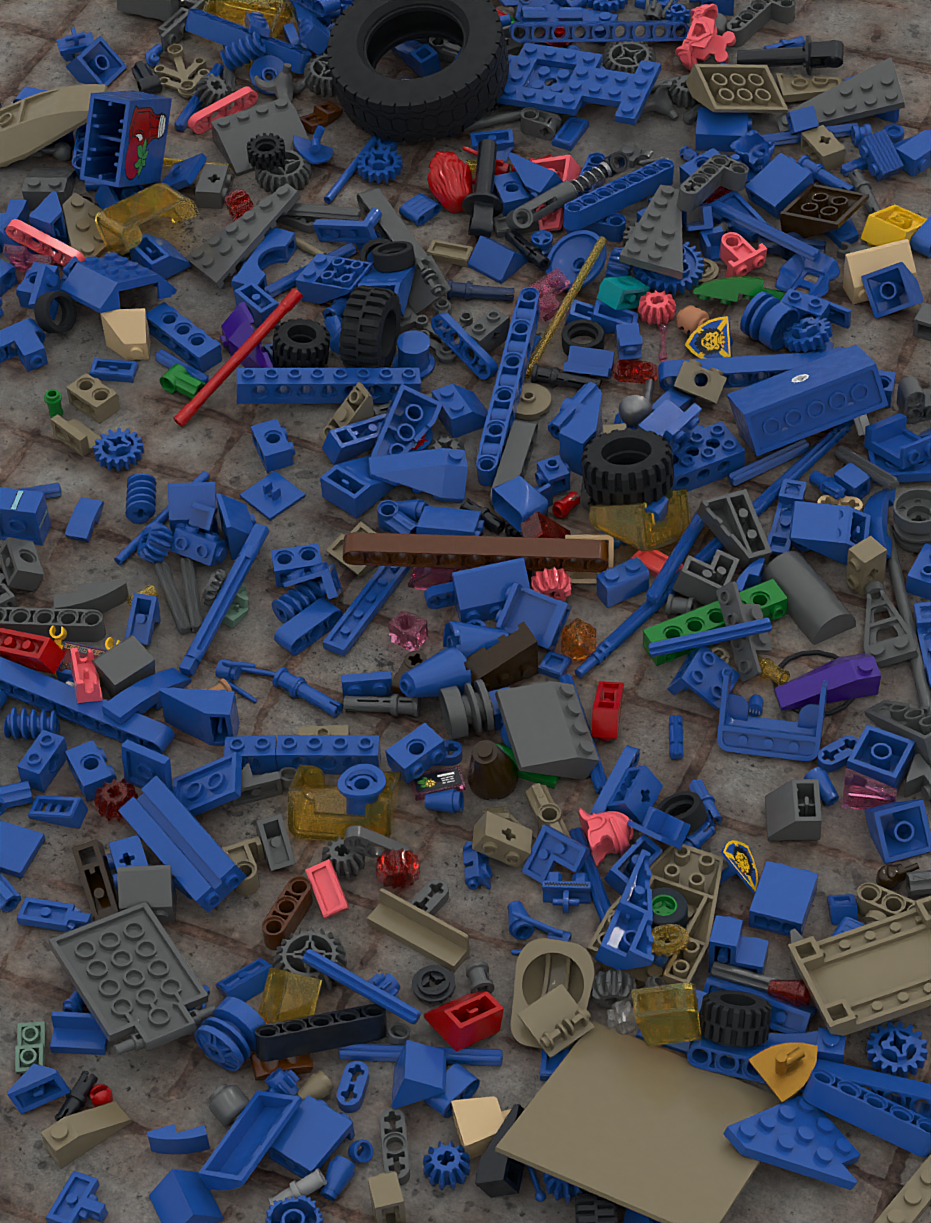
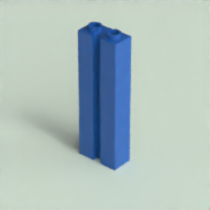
M156 775L141 789L144 792L137 799L133 796L118 811L163 864L171 865L174 877L192 898L209 913L231 891L237 888L247 876L170 788Z

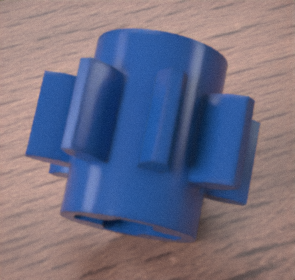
M674 4L670 10H666V20H679L689 24L690 10L686 9L682 4ZM680 25L676 29H682L684 27L683 25Z
M376 973L368 980L371 984L399 999L397 993L400 990V985L391 974L387 973L384 976L383 973L380 975Z
M278 1068L266 1078L265 1083L268 1088L265 1091L294 1096L299 1090L296 1086L299 1078L291 1069L283 1071L281 1068Z

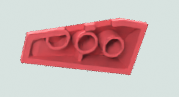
M571 155L532 160V162L556 172L562 181L568 180L570 182L571 179H577V176L581 173V167ZM543 203L536 207V211L545 207V204ZM564 206L539 220V230H561Z

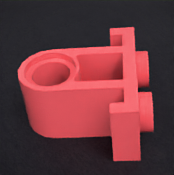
M729 232L722 236L719 256L727 265L726 277L745 276L748 272L756 268L758 269L765 264L767 248L762 243L758 245V250H755L738 233Z

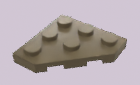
M74 193L62 205L70 247L81 252L85 258H99L127 230V223L77 193Z

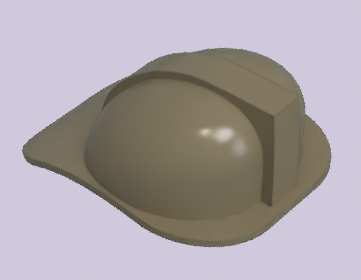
M538 938L529 942L520 952L516 962L510 1023L513 1037L520 1044L543 1049L517 1014L561 983L581 1010L587 1009L595 969L591 955L583 946L574 942ZM573 1042L563 1050L570 1048L575 1042Z

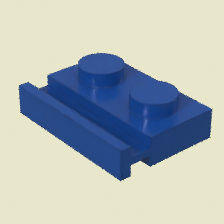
M40 266L28 305L35 309L39 296L45 292L60 291L64 280H60L59 276L47 266ZM53 299L50 305L52 320H55L59 303L55 299Z

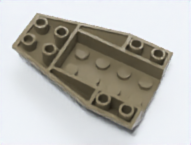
M105 84L60 87L29 96L0 108V168L7 167L18 160L26 159L33 153L86 124L91 93L107 92L108 87Z
M682 844L681 849L670 845L649 867V870H651L650 889L664 887L675 889L687 900L688 923L685 930L679 936L668 940L656 939V944H662L669 948L666 954L669 957V961L665 967L657 966L652 962L651 966L621 970L622 973H630V976L635 978L637 986L643 988L646 985L647 978L656 975L665 981V989L678 985L689 987L709 948L724 863L723 857ZM621 896L608 909L587 947V951L594 958ZM597 961L606 971L609 969L617 971V969Z

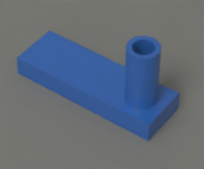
M372 208L363 221L316 219L313 227L320 242L367 243L370 240L377 239L374 227L381 219L382 212L377 208Z

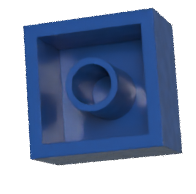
M867 724L847 760L846 780L894 797L912 764L915 741Z

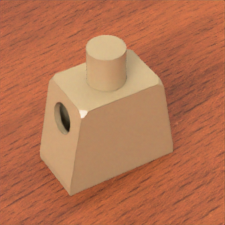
M494 1096L451 1101L452 1117L464 1152L470 1156V1160L483 1155L511 1109L501 1111L498 1099Z

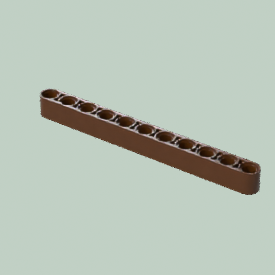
M353 532L344 536L342 556L343 561L347 564L367 566L471 569L522 557L525 561L526 570L544 571V568L551 569L555 567L556 570L563 568L567 572H602L609 566L608 544L603 540Z

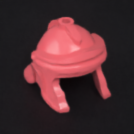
M582 808L578 810L580 824L586 839L589 841L596 867H599V864L604 861L607 854L619 853L623 856L631 847L629 842L634 838V828L626 825L628 820H630L626 815L616 811L592 813L590 815Z

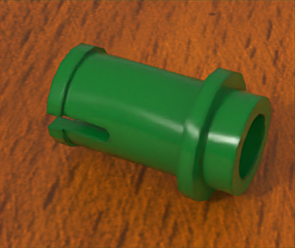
M50 389L44 395V401L48 405L49 415L52 418L57 414L59 416L63 415L61 406L62 394L56 389Z

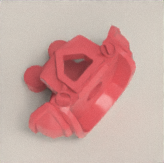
M704 4L691 9V27L682 46L676 48L675 55L690 72L693 65L698 64L697 60L705 62L710 58V55L715 56L718 64L721 62L728 63L729 55L725 50L726 47L735 45L736 37L731 31L725 32L722 36L717 35V27L715 26V20L718 17L717 5Z

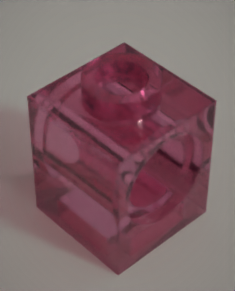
M402 610L397 617L392 618L389 623L390 641L410 651L418 650L428 638L427 621L405 610Z

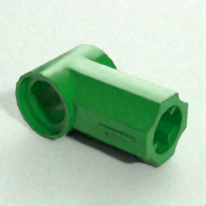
M180 364L172 366L159 379L161 386L167 392L174 393L178 391L192 399L206 385L205 382L189 375L188 371Z

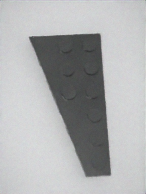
M892 57L792 108L787 113L814 106L819 126H831L905 108ZM787 113L776 117L780 132L790 131L786 119Z
M287 183L279 187L273 194L261 200L258 205L245 212L243 216L233 223L227 225L225 229L212 236L199 248L194 249L185 258L195 270L220 289L224 285L223 280L227 275L232 276L235 273V266L240 261H245L264 240V233L268 229L272 230L277 225L276 220L279 216L286 215L301 198L298 191Z
M660 184L620 253L619 262L682 280V210L677 207L679 189Z

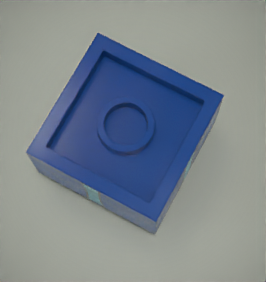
M0 487V540L5 541L7 537L33 541L34 545L43 546L51 527L44 493Z

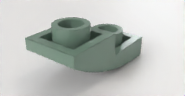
M45 1021L17 1023L16 1074L25 1073L33 1064L45 1066Z

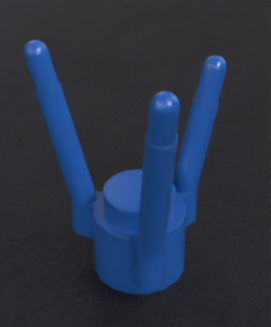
M221 659L216 667L217 678H224L231 689L253 703H256L257 699L231 681L238 680L241 672L274 677L276 672L256 669L254 663L230 661L227 659Z
M516 911L512 912V916L548 933V939L571 942L572 933L556 929ZM513 949L511 954L519 955L522 949Z

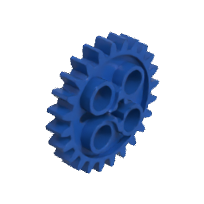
M685 242L682 244V280L636 266H632L633 274L636 275L635 278L637 280H641L640 282L650 287L649 290L653 288L657 292L662 290L665 291L666 295L668 291H671L673 295H676L677 290L681 293L685 292V288L692 290V285H698V280H702L704 258H701V252H696V246L689 248V242Z

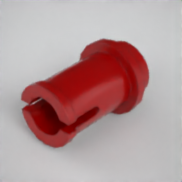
M571 491L562 500L555 501L552 507L553 514L558 518L567 517L569 511L581 503L580 496L574 501L572 500L578 493Z

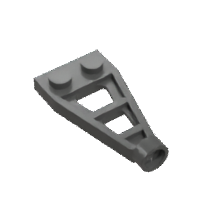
M879 581L868 583L865 586L867 597L864 634L865 654L874 656L878 668L918 657L913 634L886 595L883 583ZM888 610L890 618L875 622L874 614ZM893 627L898 633L897 637L877 642V633L879 631Z

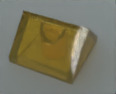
M270 967L258 1014L267 1024L314 1015L322 980Z

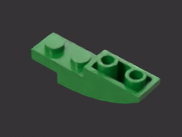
M752 276L714 279L694 287L693 294H697L699 299L710 300V297L718 298L719 303L732 305V301L737 302L738 294H743L742 298L752 300L758 293L764 291L780 299V301L784 297V291L763 287L764 278Z

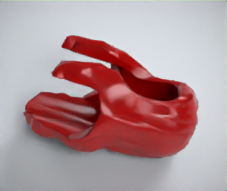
M438 151L429 164L430 172L427 179L429 188L434 197L448 212H464L462 201L467 195L473 193L470 167L467 163L460 160L454 152L446 151L444 153L443 151Z

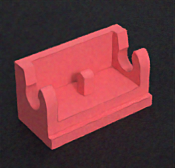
M78 648L70 649L71 670L77 703L102 701L98 672L92 663L94 659L93 651L88 649V656L80 658Z

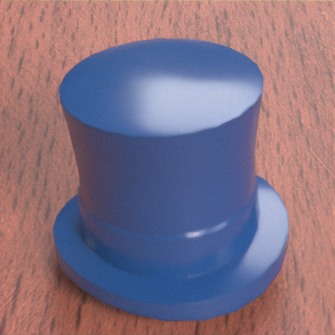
M417 330L402 333L397 339L398 353L393 358V368H419L420 379L427 377L435 367L434 357L429 353L430 338L425 333Z
M358 764L347 769L337 782L338 791L346 797L347 815L352 820L360 822L372 821L378 818L384 811L381 792L386 787V777L383 771L372 764Z

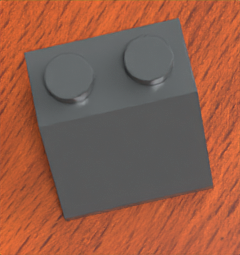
M171 865L117 867L120 911L147 902L161 924L176 921L177 894Z

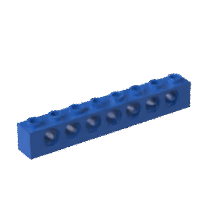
M237 368V404L343 403L358 382L362 383L371 394L373 403H388L389 400H392L394 393L401 383L420 392L419 368Z

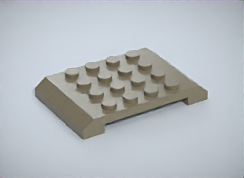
M931 896L916 900L915 908L826 939L816 942L814 936L788 944V952L830 1034L845 1036L931 1006Z

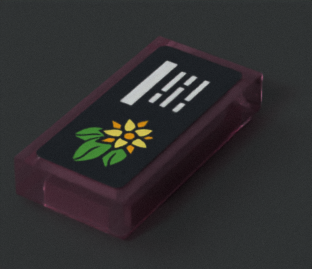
M460 765L423 773L419 778L413 779L410 782L416 801L423 800L426 794L455 788L457 791L466 790Z

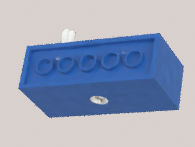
M857 344L727 394L739 435L756 456L854 419L858 435L865 436V427L870 425L867 414L888 406L877 364Z

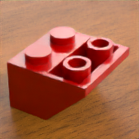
M488 991L468 993L424 1013V1019L457 1052L500 1032L504 1007Z

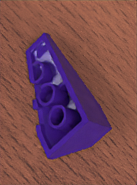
M864 653L844 656L774 688V693L781 711L801 708L807 704H819L823 680L829 681L826 703L878 695L881 673L874 656Z

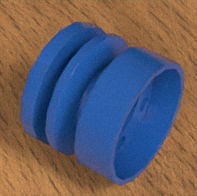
M764 291L753 297L745 308L740 321V329L742 333L755 340H759L766 347L778 351L785 346L783 333L787 332L786 328L793 326L792 323H799L800 313L798 309L785 302H780V299Z
M226 997L213 1011V1017H208L194 1035L198 1046L213 1062L224 1069L238 1071L244 1064V1061L251 1056V1051L256 1050V1028L266 1023L251 1006L235 997Z

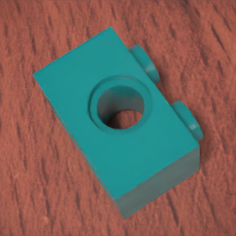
M632 276L604 278L601 282L596 298L615 310L638 308L641 296H646L650 287Z

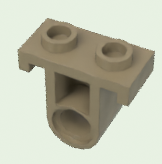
M259 836L222 847L247 876L234 889L240 895H252L260 886L257 865L254 860L257 857L259 861L264 860L262 843Z

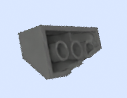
M883 700L864 711L865 715L882 730L915 741L914 755L920 753L926 763L931 765L930 706L923 705L921 708H910L909 703Z

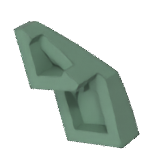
M242 583L222 623L231 628H234L248 615V596L245 583Z

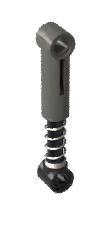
M621 151L606 156L599 163L598 167H592L591 171H585L584 175H578L577 179H571L570 182L565 180L510 211L506 217L507 226L513 231H520L560 209L566 203L576 199L577 193L584 192V189L591 188V185L595 183L598 184V181L601 179L605 180V178L625 172L630 165L629 157ZM614 159H616V160L618 161V163H619V168H616V167L614 166V164H613V160H614ZM543 203L545 204V207L532 214V209ZM517 214L522 216V224L518 223L516 219Z

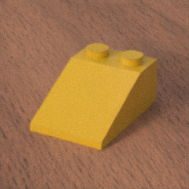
M894 204L868 215L860 239L866 241L870 247L908 239L910 243L914 233L927 219Z

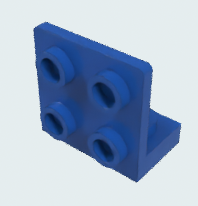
M327 561L313 565L310 571L307 572L304 571V568L292 571L283 582L284 587H288L321 576L322 580L319 581L323 595L327 594L328 599L338 597L343 591L334 563L328 565Z
M701 646L687 655L667 690L676 695L682 689L684 691L691 689L715 710H719L723 678L727 668L732 669L730 692L740 675L709 648Z

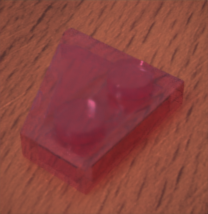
M846 768L842 808L864 810L895 802L897 789Z

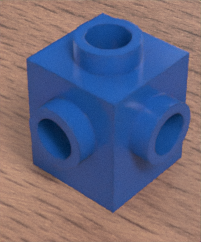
M559 455L537 462L535 479L539 486L549 483L552 486V496L570 490V469L566 462L563 463Z

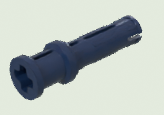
M453 280L448 281L452 290L447 293V299L455 297L465 298L466 301H470L472 298L514 301L513 294L515 293V288L473 285L471 281H467V283L453 282Z

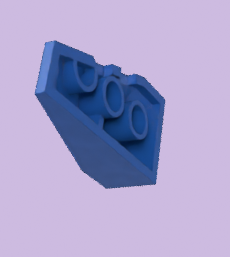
M437 448L368 458L370 478L394 486L402 484L413 488L412 492L420 494V491L432 494L434 495L433 499L439 501L462 503L465 500L468 468L465 450Z

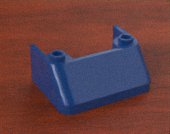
M727 668L723 678L717 742L720 748L728 752L799 761L815 759L820 750L829 681L823 680L819 705H805L800 710L798 722L748 716L749 705L747 700L741 695L730 694L732 669Z

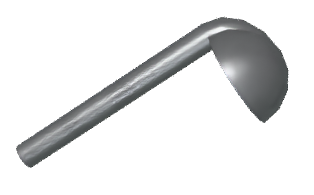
M652 379L646 380L643 396L630 395L619 403L620 418L627 425L637 428L653 412L651 399L654 381Z

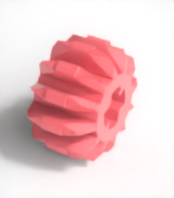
M655 290L654 293L647 292L646 296H641L638 313L642 318V322H648L649 326L657 324L659 327L661 323L667 325L668 321L673 320L676 304L671 294L666 295L665 291L659 293Z
M555 567L551 569L544 568V571H537L536 576L531 577V589L561 601H566V597L571 595V578L563 568L557 570Z

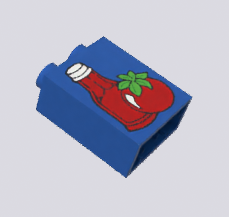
M134 90L91 93L80 180L114 187L161 182L172 98Z

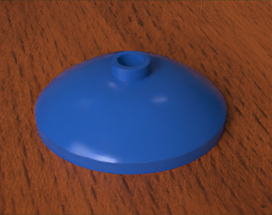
M588 230L574 231L562 237L552 247L547 257L551 264L546 270V274L551 283L557 288L567 291L577 290L591 283L600 274L606 261L607 251L603 240L596 233Z

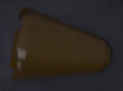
M482 740L476 743L472 750L467 774L468 784L472 792L483 800L503 799L516 788L518 769L515 762L494 742Z

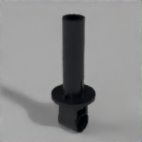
M806 36L805 45L801 47L737 50V64L767 65L768 67L803 65L804 68L806 67L807 75H812L813 68H838L842 66L844 44L839 40L812 42L811 36Z
M484 139L478 143L474 193L467 195L462 201L463 210L471 216L468 235L477 237L481 235L490 238L492 234L493 218L498 216L503 210L501 199L493 195L497 143L490 139Z

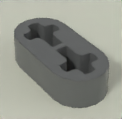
M441 879L430 880L410 903L420 909L425 907V912L434 916L449 899L447 883Z

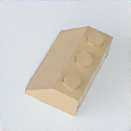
M908 239L845 254L843 289L852 304L869 301L861 278L863 275L903 262L916 278V268Z

